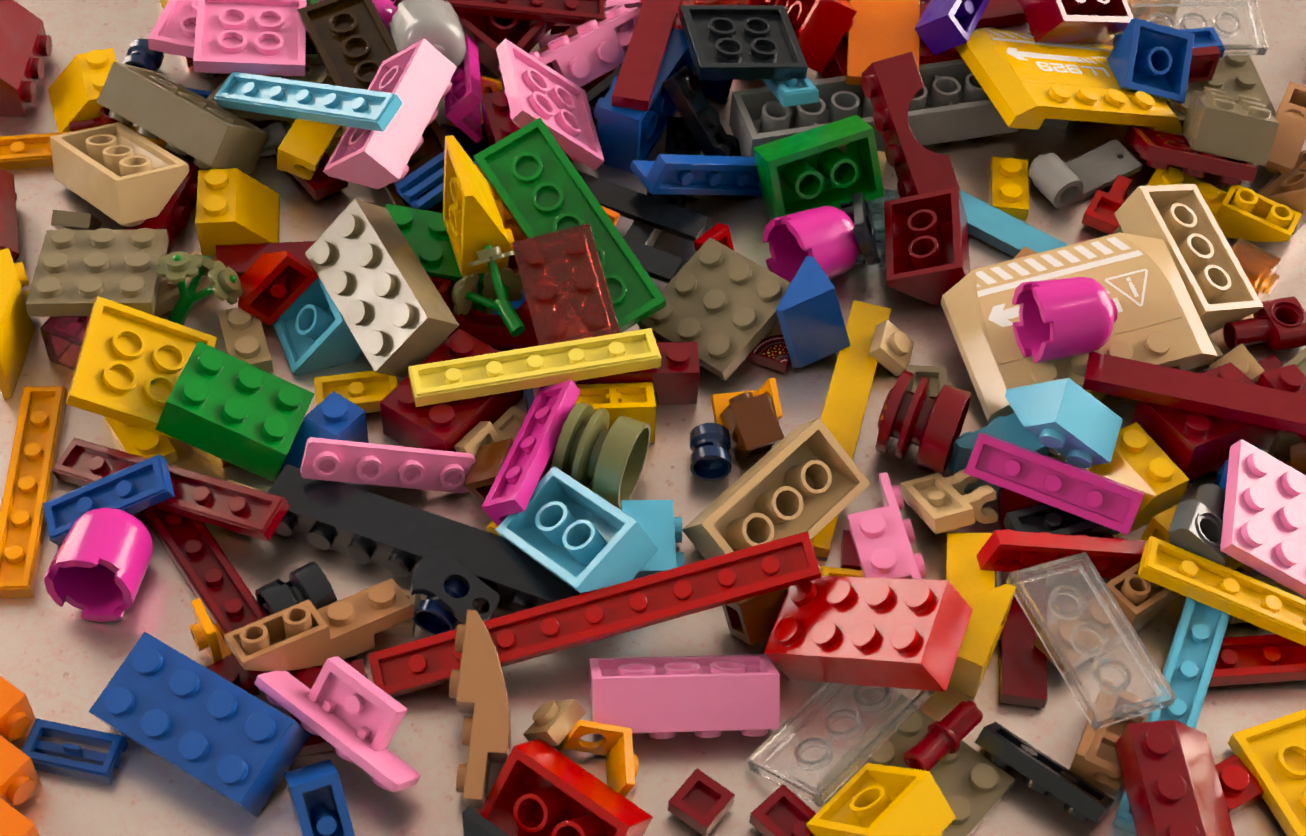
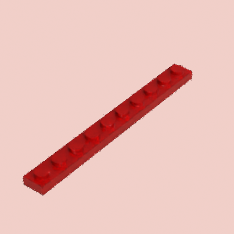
M806 531L483 622L497 651L500 665L504 667L821 578V571L809 532ZM457 629L368 653L374 684L393 698L450 682L452 669L460 670L462 652H455Z

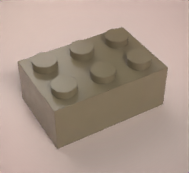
M1204 87L1203 92L1193 90L1182 127V133L1191 148L1200 152L1266 166L1279 126V122L1271 115L1272 111L1266 109V105L1260 103L1261 100L1255 97L1239 95V99L1236 100L1226 96L1225 91L1216 88Z

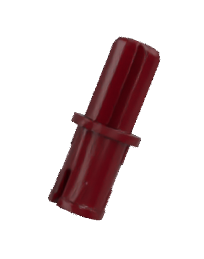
M971 700L967 702L962 701L941 721L932 722L928 726V733L910 750L904 753L903 756L905 757L903 759L909 769L930 771L948 753H956L960 748L959 742L982 721L983 713L978 709L977 704Z

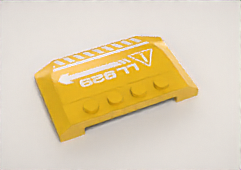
M981 28L973 31L967 43L955 47L1009 128L1038 130L1044 119L1047 118L1136 125L1178 135L1183 130L1177 116L1164 99L1152 97L1142 91L1132 92L1120 88L1106 60L1113 50L1110 46L1104 44L1035 43L1031 33Z

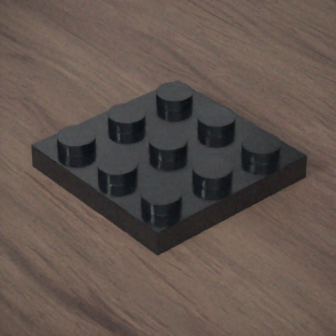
M784 5L680 6L679 19L699 80L742 79L754 81L756 79H778L789 81L791 79H806L808 65Z

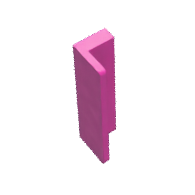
M467 34L465 36L466 52L464 60L456 72H454L450 80L452 87L444 96L445 116L475 143H478L483 139L480 113L482 91L478 45Z
M573 380L539 389L482 505V509L497 527L508 515L526 510L538 482L551 469L559 435L581 392Z
M985 432L979 433L964 472L1126 535H1129L1144 496L1143 491Z

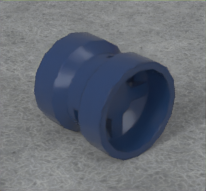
M136 39L130 44L126 54L127 57L124 58L122 64L157 72L163 62L164 53L150 50L148 39Z
M704 423L696 426L690 432V449L692 451L690 455V471L698 479L705 481L720 480L731 472V455L728 452L731 446V434L723 425Z
M449 580L444 583L445 592L451 597L462 598L468 594L467 587L458 580ZM428 596L426 599L421 600L414 610L413 620L416 625L431 635L454 630L459 623L457 618Z

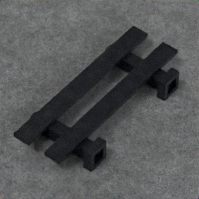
M444 123L440 125L444 136L453 135L472 161H475L474 155L490 147L483 124V139L478 143H475L461 129ZM578 171L601 206L619 213L620 216L634 220L623 237L651 278L669 283L684 264V258L653 248L652 246L660 233L665 231L694 242L701 236L709 222V217L687 210L686 195L650 194L648 190L647 195Z

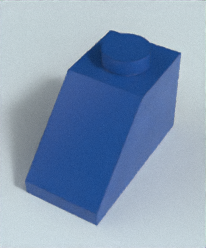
M333 391L304 417L280 468L281 471L286 464L301 468L306 442L310 437L369 443L365 410Z
M331 759L284 773L301 836H355L340 777Z

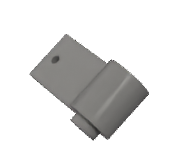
M1114 139L1067 163H1064L1055 153L1042 154L1032 161L1028 177L1057 209H1062L1096 193L1097 190H1102L1112 185L1118 175L1129 177L1141 171L1142 164L1117 139Z

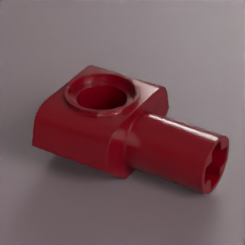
M1294 296L1262 301L1263 308L1254 313L1253 318L1227 322L1223 328L1224 341L1231 349L1236 348L1240 344L1251 346L1262 343L1265 348L1273 350L1306 346V312Z

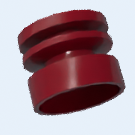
M903 370L884 402L878 421L879 429L876 451L887 454L896 438L898 443L895 458L902 460L913 444L919 446L917 466L944 474L950 462L953 444L962 431L972 393L945 384L934 400L929 398L930 378L923 377L914 393L912 389L915 373Z

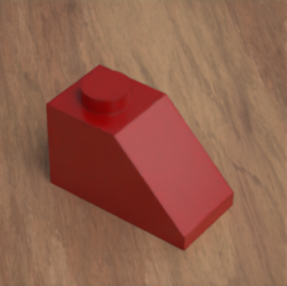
M288 251L263 253L239 278L243 294L238 297V307L271 326L319 276L312 266Z

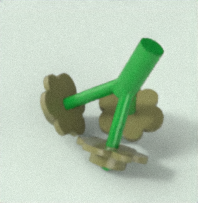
M486 245L484 250L476 252L478 260L468 263L469 267L488 263L490 271L483 276V296L478 295L479 275L474 272L470 275H465L462 280L460 279L456 282L451 293V300L455 304L453 313L456 315H466L470 311L472 303H478L497 311L513 337L519 336L525 331L526 327L511 305V300L520 301L523 298L522 290L526 287V278L520 273L513 274L512 269L508 267L498 270L496 260L514 255V250L502 253L500 246L492 248L490 245Z
M184 251L172 252L157 260V276L166 277L167 281L177 283L180 296L168 319L169 321L184 325L194 303L212 294L221 301L226 300L230 305L237 303V298L243 294L237 273L230 267L226 268L219 260L213 261L208 256L200 254L189 256ZM203 275L207 276L212 285L196 292ZM186 277H192L191 282L187 288Z

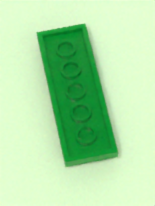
M540 117L473 156L476 165L591 337L622 333L666 306V299Z

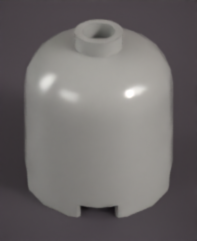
M403 0L397 6L398 10L389 23V33L396 45L397 51L400 52L424 38L457 67V70L464 60L466 42L459 17L448 1Z

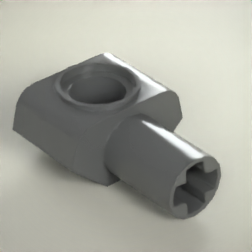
M1204 484L1197 489L1194 499L1178 503L1168 536L1170 544L1224 566L1227 554L1220 551L1223 523L1221 516L1226 493L1223 488L1215 484Z

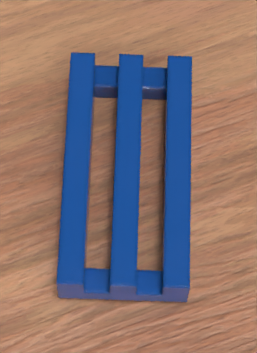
M445 150L395 184L397 193L412 208L429 210L443 200ZM433 188V190H431L430 192H428L427 194H425V195H424L423 197H421L420 199H418V200L416 199V198H418L420 195H422L423 193H425L426 191H428L429 189Z
M36 718L21 751L31 758L35 770L112 785L115 778L113 771L119 768L122 761L120 755L122 752H126L129 744L126 736ZM41 736L109 749V752L107 754L82 749L78 745L58 744L39 739Z

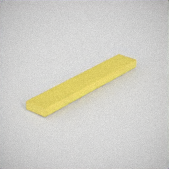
M647 328L408 366L415 405L420 407L549 386L568 380L580 381L661 367V355L652 329Z

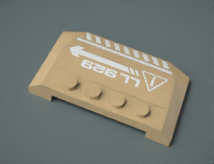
M1119 232L973 269L948 290L941 300V306L988 422L999 416L1006 417L1014 413V410L1005 398L1007 389L1070 378L1080 387H1083L1089 354L1042 363H1033V357H1024L1022 355L1013 331V322H1020L1019 305L1012 304L1015 290L1022 282L1070 277H1087L1098 281L1105 288L1110 299H1113L1116 304L1117 320L1113 325L1109 341L1099 350L1095 351L1097 353L1170 368L1177 367L1181 370L1211 364L1217 357L1163 239Z

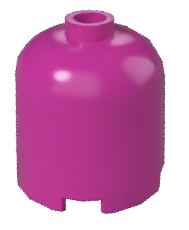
M833 206L817 207L771 219L765 226L763 243L769 242L771 258L766 259L769 271L791 283L806 256H811L816 259L829 280L843 275L854 266L859 255V245L853 228H855L853 221L844 211Z
M1070 277L1022 282L1016 288L1012 299L1013 305H1019L1020 322H1013L1016 342L1024 357L1034 358L1033 363L1089 354L1099 350L1109 341L1113 325L1117 320V307L1114 300L1110 299L1105 288L1093 278Z
M105 507L86 512L73 523L50 564L44 578L47 593L59 606L63 607L66 601L73 607L83 610L80 615L83 619L98 622L119 620L122 618L124 611L132 607L151 560L153 543L149 531L132 514L119 509Z

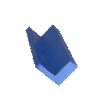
M658 154L655 161L633 160L630 165L632 172L650 194L763 196L755 157Z

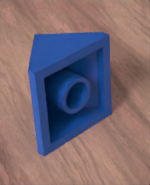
M1133 18L1128 23L1106 60L1121 89L1132 92L1142 91L1152 97L1182 104L1185 103L1195 34Z
M806 256L776 308L792 367L795 368L804 367L850 346L835 287L816 259Z

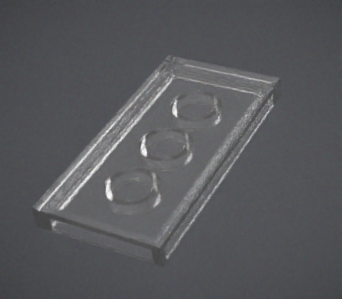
M1127 0L1133 18L1179 30L1214 27L1225 46L1224 55H1265L1268 49L1257 0Z
M1086 552L1010 572L1006 580L1007 584L1016 587L1014 591L1015 598L1094 730L1172 706L1177 698Z
M826 682L780 729H777L747 758L751 771L779 786L784 784L794 794L821 807L936 691Z

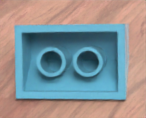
M555 466L538 482L526 510L508 515L495 529L499 535L579 593L632 580L658 551V548L638 521Z

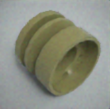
M579 402L571 410L563 425L555 446L551 468L553 466L557 467L585 487H588L593 480L592 491L615 507L621 508V500L630 499L643 470L650 443V425L623 415L616 419L609 430L610 415L608 410L601 408L597 409L594 413L592 405Z

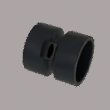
M310 562L290 572L289 581L286 583L276 579L255 591L256 600L267 616L308 599L316 610L337 601L329 580L315 562Z

